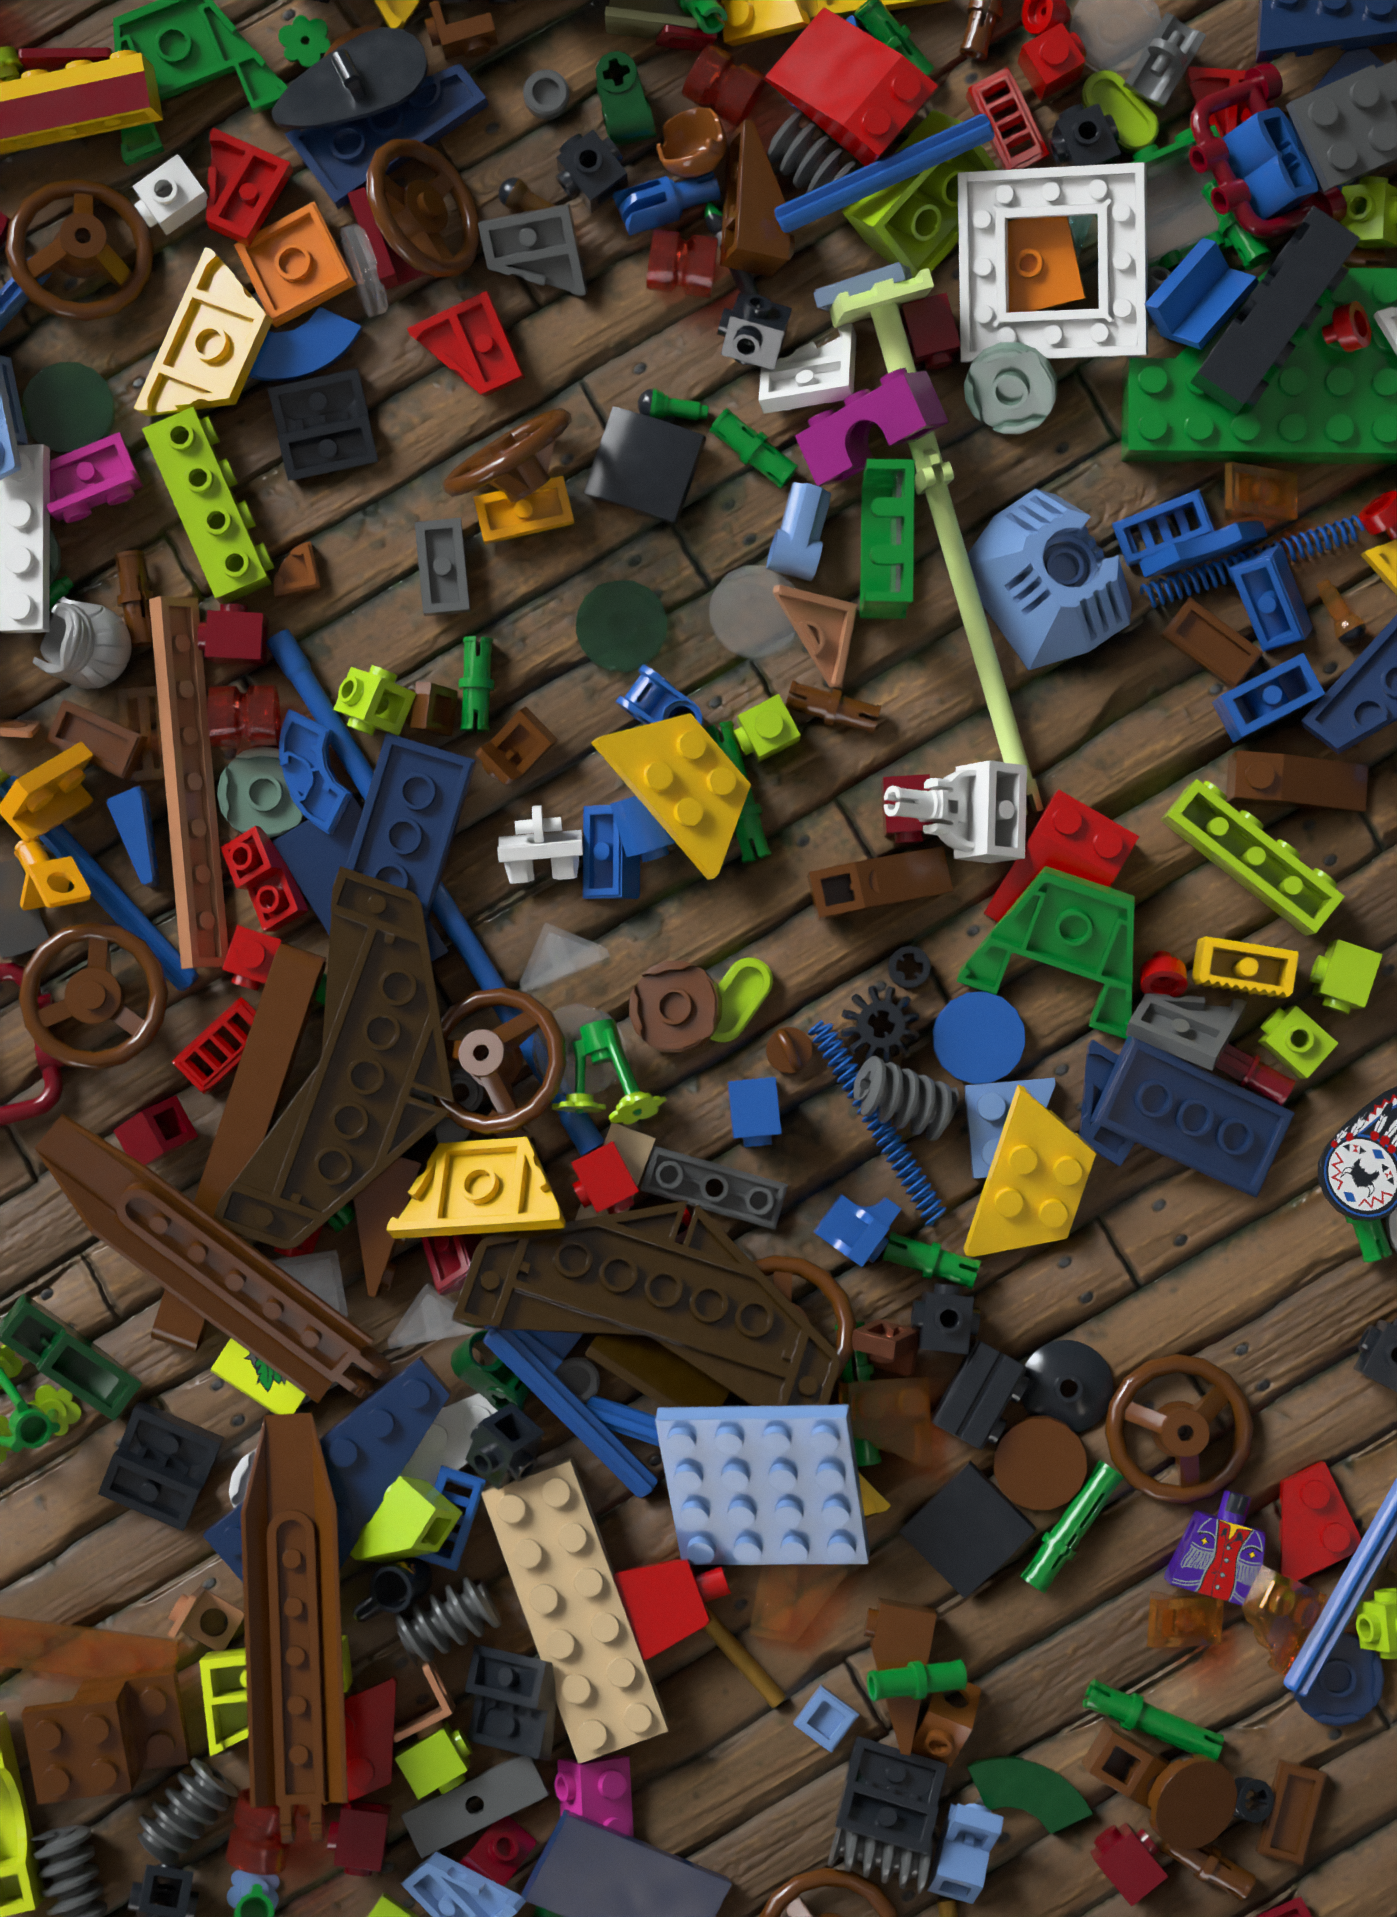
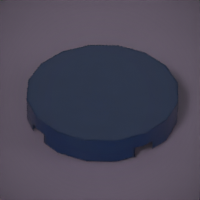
M1344 1631L1309 1695L1306 1697L1300 1696L1292 1690L1291 1694L1300 1708L1320 1723L1334 1726L1356 1723L1364 1718L1365 1714L1370 1712L1373 1706H1376L1382 1696L1385 1678L1381 1660L1374 1650L1360 1648L1357 1635ZM1303 1641L1299 1645L1298 1649L1292 1656L1289 1670L1292 1664L1294 1663L1296 1657L1298 1656L1301 1648L1303 1647L1305 1641Z

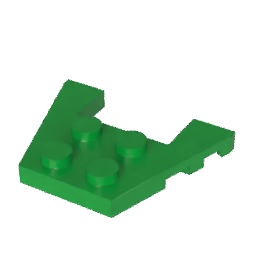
M157 0L113 18L115 52L133 50L137 53H142L151 62L155 69L160 101L236 71L254 114L274 107L288 88L270 69L259 53L243 38L213 0ZM154 122L121 129V156L126 166L165 151Z
M1045 866L963 964L958 972L956 982L996 995L1011 954L1016 953L1103 983L1089 1019V1027L1127 1039L1128 1036L1125 1034L1128 1022L1132 1017L1135 896Z

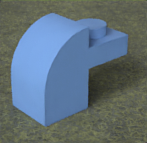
M951 1804L946 1814L935 1851L927 1891L973 1904L983 1889L989 1854L1001 1835L1004 1817L992 1814L987 1807L978 1804Z

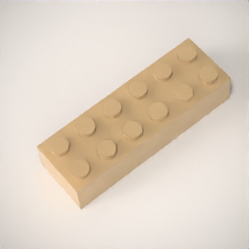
M573 1456L537 1468L520 1482L513 1480L499 1490L493 1485L484 1488L481 1495L540 1659L552 1662L555 1676L556 1703L578 1764L667 1732L669 1723L647 1660L643 1661L612 1575L614 1573L612 1563Z

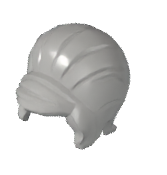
M65 596L59 599L52 608L53 614L49 621V632L45 633L40 645V651L44 659L49 663L34 657L33 663L49 675L79 688L96 689L112 683L122 674L131 656L132 642L127 626L114 611L102 605L72 601Z

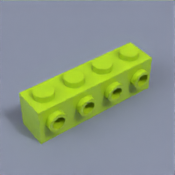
M191 407L142 428L215 599L220 604L229 603L271 585L272 582L267 571L275 567L265 544L255 545L249 529L256 526L255 520L246 501L244 500L240 503L236 501L231 487L237 485L238 481L228 459L219 461L213 445L220 442L210 417L207 416L201 419L195 408Z
M1198 779L1190 783L1160 821L1303 935L1308 936L1316 933L1345 897L1335 889L1337 883L1318 868L1311 870L1299 860L1300 853L1287 842L1281 839L1275 841L1263 832L1264 825L1252 814L1245 810L1238 812L1225 801L1227 799L1225 793L1209 781L1202 783Z

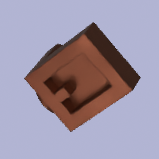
M876 1319L853 1330L852 1348L866 1352L869 1363H873L874 1367L908 1376L915 1371L920 1330Z

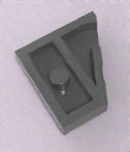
M570 204L478 222L487 269L506 275L520 276L527 281L558 287L571 291L572 294L578 296L588 293Z

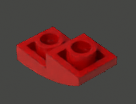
M260 826L252 827L221 847L236 889L248 891L263 931L275 932L309 911L288 866Z

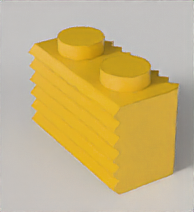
M1205 936L1197 941L1191 981L1194 985L1202 984L1204 987L1211 985L1213 989L1221 987L1222 990H1239L1240 993L1248 991L1249 994L1267 995L1268 998L1276 996L1277 999L1285 998L1293 993L1298 951Z

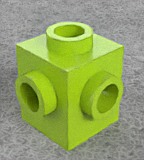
M1375 176L1360 178L1359 185L1342 186V193L1347 204V213L1345 218L1338 223L1361 238L1355 247L1370 249L1396 248L1397 188L1388 184L1387 178Z
M372 665L370 671L366 672L351 667L346 679L340 685L338 699L333 710L350 717L347 726L367 735L373 736L375 729H379L399 736L416 693L396 684L397 675L385 669Z
M1397 1588L1374 1590V1598L1361 1600L1356 1609V1630L1359 1635L1360 1648L1380 1651V1658L1397 1659Z

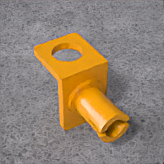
M40 838L31 843H26L23 840L17 843L14 854L26 873L20 900V906L23 911L42 907L54 908L90 899L91 891L72 856L50 860ZM71 881L74 884V889L68 892L69 883Z

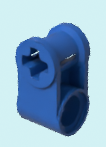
M644 664L638 670L640 673L639 678L624 697L619 696L615 701L620 708L644 725L670 719L679 712H688L704 728V720L700 708L692 700L676 690L660 674Z

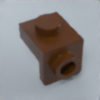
M439 1L429 3L433 17L425 19V24L432 47L441 45L445 60L464 55L466 58L478 57L489 52L491 46L498 45L496 30L490 12L446 25Z
M526 706L520 709L490 742L482 745L475 754L482 761V766L490 777L508 786L524 777L558 739Z

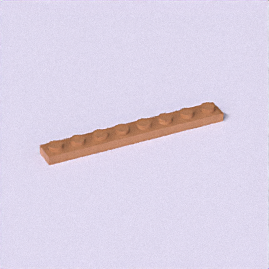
M158 596L149 599L181 969L221 968L224 965L229 949L202 650L198 649V627L200 623L198 598Z

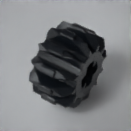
M876 986L868 987L869 1005L860 995L854 994L851 1000L861 1010L858 1014L851 1010H843L841 1016L846 1020L855 1021L856 1026L842 1029L841 1035L842 1037H849L858 1034L860 1039L849 1048L852 1054L858 1052L864 1044L869 1046L865 1055V1062L870 1057L876 1056L877 1049H881L884 1063L893 1062L891 1045L895 1047L898 1053L905 1056L909 1053V1049L900 1040L901 1036L910 1040L918 1039L919 1033L915 1030L906 1029L905 1023L918 1021L920 1019L919 1014L910 1013L903 1016L901 1010L910 1004L911 999L905 996L896 1005L892 1004L891 1002L895 995L894 987H887L883 1001H879ZM877 1012L887 1014L886 1022L893 1025L890 1035L887 1031L882 1033L883 1038L873 1036L874 1028L867 1025L870 1015L873 1018L878 1017Z

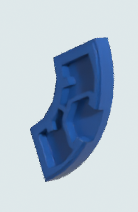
M319 307L308 322L294 330L278 333L268 331L248 377L269 382H289L309 376L322 369L326 370L351 349L363 329L361 325Z
M1263 521L1235 522L1209 534L1173 543L1141 559L1142 561L1139 564L1144 578L1162 575L1229 554L1264 539L1268 535Z
M288 709L280 734L279 760L290 796L298 809L310 822L324 832L333 835L353 795V792L339 782L330 766L328 748L333 730L292 709Z

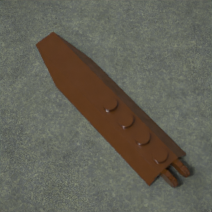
M63 1114L34 1148L92 1234L318 1403L335 1381L362 1399L364 1397L367 1398L375 1390V1386L370 1380L371 1378H368L356 1366H351L352 1362L367 1373L369 1372L371 1376L380 1380L384 1379L392 1371L391 1363L388 1362V1359L375 1348L368 1346L373 1342L374 1338L150 1168Z
M313 1413L264 1415L241 1510L251 1808L280 1805L282 1843H294L297 1825L293 1805L310 1804L309 1831L312 1841L319 1842L325 1840V1810L323 1803H348L337 1506Z

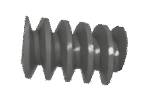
M798 110L779 128L772 138L767 157L771 163L782 160L780 172L783 175L788 176L796 172L793 185L796 188H803L809 185L806 192L808 193L852 173L857 163L853 160L841 167L838 162L844 150L840 147L829 154L826 153L825 149L830 137L825 135L814 141L812 136L817 124L812 122L801 128L799 123L804 113Z
M877 1056L870 1057L863 1064L853 1087L854 1099L856 1101L862 1100V1115L866 1117L871 1116L878 1106L877 1119L880 1122H888L894 1114L893 1123L896 1128L902 1129L910 1121V1132L912 1134L919 1135L926 1128V1138L932 1142L936 1141L950 1124L959 1098L957 1087L950 1088L949 1085L942 1081L933 1082V1079L926 1075L917 1076L913 1070L908 1068L901 1070L897 1064L892 1062L884 1064V1061Z
M467 1576L463 1577L464 1593L460 1595L450 1585L446 1586L447 1601L444 1603L433 1593L428 1595L430 1610L426 1612L417 1602H414L412 1604L413 1618L410 1620L401 1612L395 1613L399 1637L415 1666L418 1667L417 1654L425 1662L429 1663L434 1660V1646L444 1654L449 1653L452 1650L451 1637L462 1646L467 1644V1628L478 1637L484 1635V1619L494 1628L502 1625L496 1605L481 1579L480 1584L476 1586Z
M193 1758L190 1762L196 1772L194 1778L183 1772H180L177 1776L184 1788L181 1792L170 1786L165 1788L164 1791L171 1803L167 1806L158 1800L152 1802L151 1806L158 1817L154 1820L145 1814H141L138 1818L145 1830L142 1834H137L138 1840L153 1857L170 1867H174L178 1863L179 1853H187L191 1849V1838L200 1839L204 1835V1824L213 1825L218 1819L217 1810L226 1811L231 1805L230 1796L239 1797L235 1787L222 1773L212 1765Z
M71 1825L59 1827L38 1834L30 1839L45 1842V1846L33 1854L34 1859L49 1860V1865L37 1873L38 1878L53 1879V1884L41 1891L42 1896L57 1897L58 1901L45 1910L46 1915L101 1917L107 1912L108 1906L105 1901L94 1900L103 1893V1884L90 1881L99 1874V1866L95 1863L86 1862L95 1855V1847L93 1845L81 1844L92 1834L88 1826Z
M837 1828L829 1855L828 1866L832 1867L839 1856H844L845 1872L850 1873L855 1864L860 1861L863 1867V1877L868 1878L875 1867H879L881 1870V1883L886 1884L895 1872L899 1874L900 1889L904 1890L910 1880L915 1878L917 1879V1892L920 1894L926 1883L933 1853L932 1837L927 1855H922Z

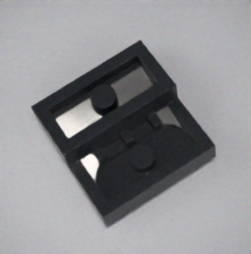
M359 368L267 388L288 481L379 461Z
M613 406L583 493L591 499L629 508L638 515L677 525L707 438L702 434L675 424Z
M139 1400L133 1409L120 1445L111 1458L98 1494L184 1531L205 1487L225 1437Z
M970 1460L937 1490L932 1499L902 1524L899 1532L965 1599L1035 1532L1036 1527Z
M474 1644L465 1692L476 1694L467 1740L536 1759L550 1760L556 1719V1688L552 1662Z
M857 1736L850 1755L834 1827L927 1855L939 1810L937 1804L948 1764L911 1753L910 1756L900 1753L898 1748Z

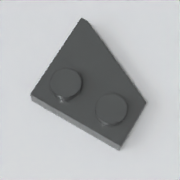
M1146 993L1129 1020L1125 1035L1135 1037L1158 1049L1213 1070L1244 1016L1248 1002L1242 999H1232L1230 1007L1205 1005L1204 997L1185 996L1176 998L1167 994Z

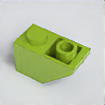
M399 1476L386 1490L383 1502L371 1521L361 1529L358 1537L359 1540L350 1552V1555L355 1560L386 1563L438 1552L462 1515V1512L427 1480Z

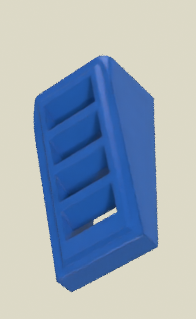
M1199 489L1112 523L1127 567L1139 564L1142 561L1141 559L1173 543L1190 540L1217 531L1205 496ZM1189 508H1193L1199 528L1191 531L1184 511ZM1171 514L1175 515L1182 534L1175 538L1166 516ZM1154 520L1157 521L1164 541L1157 545L1148 522ZM1136 526L1139 527L1146 549L1140 552L1137 550L1130 528Z
M137 786L107 799L108 802L106 803L141 884L153 888L160 885L149 795L145 788Z
M441 1465L434 1488L451 1503L466 1507L467 1509L465 1515H461L456 1524L461 1525L459 1533L451 1531L446 1540L455 1543L453 1551L441 1547L438 1552L415 1556V1558L457 1571L486 1479ZM446 1482L472 1489L471 1497L467 1498L444 1490Z

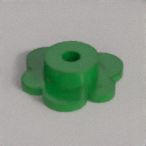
M298 15L293 19V25H286L280 29L278 39L281 45L285 47L284 56L289 62L299 60L303 67L310 68L320 61L321 55H325L331 46L330 41L326 38L328 26L320 18H314L309 21L307 17ZM308 40L309 43L304 45L302 44L303 41Z

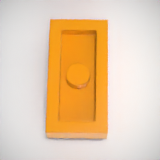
M564 476L551 478L533 493L513 503L509 501L506 494L501 490L473 497L485 545L575 524Z

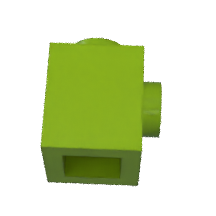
M779 694L737 715L739 728L733 731L744 754L748 755L753 752L758 763L799 742L801 736Z
M1339 939L1330 941L1325 956L1318 955L1313 965L1310 982L1315 983L1312 994L1324 998L1323 1007L1340 1013L1349 1014L1351 1008H1365L1383 954Z
M1297 1006L1288 1007L1285 1011L1278 1007L1261 1025L1260 1028L1266 1033L1258 1040V1043L1299 1079L1308 1078L1339 1044Z
M448 1721L444 1722V1726L438 1731L422 1739L417 1738L399 1749L394 1758L418 1800L437 1788L441 1794H444L466 1780L463 1773L468 1771L471 1762L468 1756L473 1751L461 1729L458 1728L453 1731Z

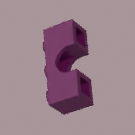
M906 368L892 371L880 379L882 386L872 392L869 389L858 391L844 399L846 407L835 413L834 410L824 411L808 420L810 427L795 435V438L816 486L841 483L865 469L867 459H874L868 444L869 431L874 423L882 429L889 446L913 443L949 423L927 371L908 373Z

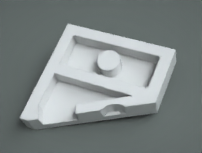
M852 323L840 326L838 328L840 337L819 348L812 341L798 348L792 355L779 358L774 370L761 368L759 403L764 414L844 400L854 393L857 336Z

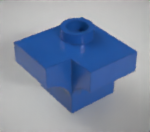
M840 1194L813 1232L862 1267L867 1260L873 1263L886 1247L889 1240L884 1236L889 1230L888 1227L902 1208L886 1197H883L882 1200L874 1205L859 1206Z

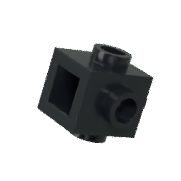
M1099 103L1085 108L1084 104H1077L1059 114V120L1056 121L1051 134L1052 138L1049 139L1051 153L1058 165L1064 164L1065 167L1117 164L1121 155L1116 143L1119 140V132L1110 114L1104 116Z
M591 130L585 136H582L580 133L572 136L560 147L559 152L561 154L556 157L560 173L555 177L565 193L571 199L578 195L591 213L613 198L614 192L628 186L627 172L620 164L624 158L610 138L606 137L604 140H601L597 133Z
M739 293L733 310L724 308L717 332V335L725 337L721 355L733 358L738 363L744 365H757L774 370L783 346L792 308L773 303L760 295L749 296Z
M935 1284L934 1293L922 1292L921 1301H913L911 1328L920 1330L918 1348L968 1354L970 1335L977 1336L980 1308L973 1307L974 1297L962 1296L963 1287ZM944 1310H948L951 1316L950 1322L946 1326H943L940 1322V1315Z
M1396 1317L1393 1324L1379 1320L1376 1326L1369 1325L1357 1347L1362 1353L1353 1367L1357 1372L1394 1392H1397ZM1396 1348V1354L1391 1358V1352Z
M511 1402L491 1416L483 1419L473 1429L470 1435L473 1441L465 1460L478 1474L499 1490L513 1480L517 1482L524 1480L534 1470L537 1464L535 1456L545 1432Z
M147 1864L142 1883L133 1881L128 1911L136 1912V1917H195L199 1892L191 1891L194 1872L185 1871L178 1866L170 1867L165 1864L154 1866ZM163 1901L166 1902L169 1905V1907L156 1905L155 1903Z

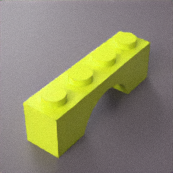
M6 1711L0 1712V1917L35 1910L45 1899L41 1893L45 1889L43 1879L38 1878L37 1875L41 1871L39 1860L34 1859L33 1856L37 1851L34 1840H30L33 1837Z

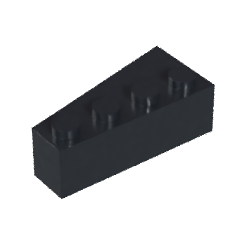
M1313 206L1190 383L1235 414L1240 411L1245 403L1254 407L1269 386V383L1262 378L1272 364L1280 369L1297 346L1289 341L1299 326L1307 331L1323 308L1316 301L1325 289L1334 293L1350 270L1343 263L1361 238Z

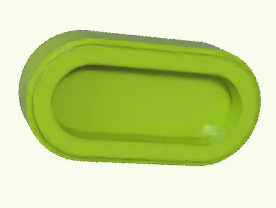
M1104 70L1092 74L1083 86L1081 104L1088 108L1099 103L1104 116L1108 114L1112 116L1119 132V140L1116 141L1118 148L1127 154H1136L1140 150L1153 145L1158 135L1159 123L1152 110L1137 94L1123 87L1125 80L1117 73Z
M756 958L738 960L730 967L718 984L722 997V1018L715 1034L710 1038L711 1040L729 1042L736 1039L770 993L773 977L769 967L763 961Z

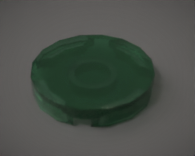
M58 362L43 368L30 380L22 397V416L28 432L40 444L46 445L50 448V451L59 455H65L108 437L115 422L116 409L114 408L113 394L107 382L94 369L79 362Z
M631 580L609 581L598 585L583 599L576 616V635L581 650L593 664L609 672L629 673L638 670L643 664L647 666L659 655L666 641L667 618L662 602L649 588Z

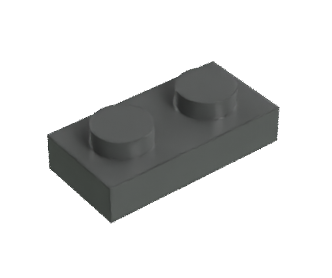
M461 517L414 522L424 616L471 612Z

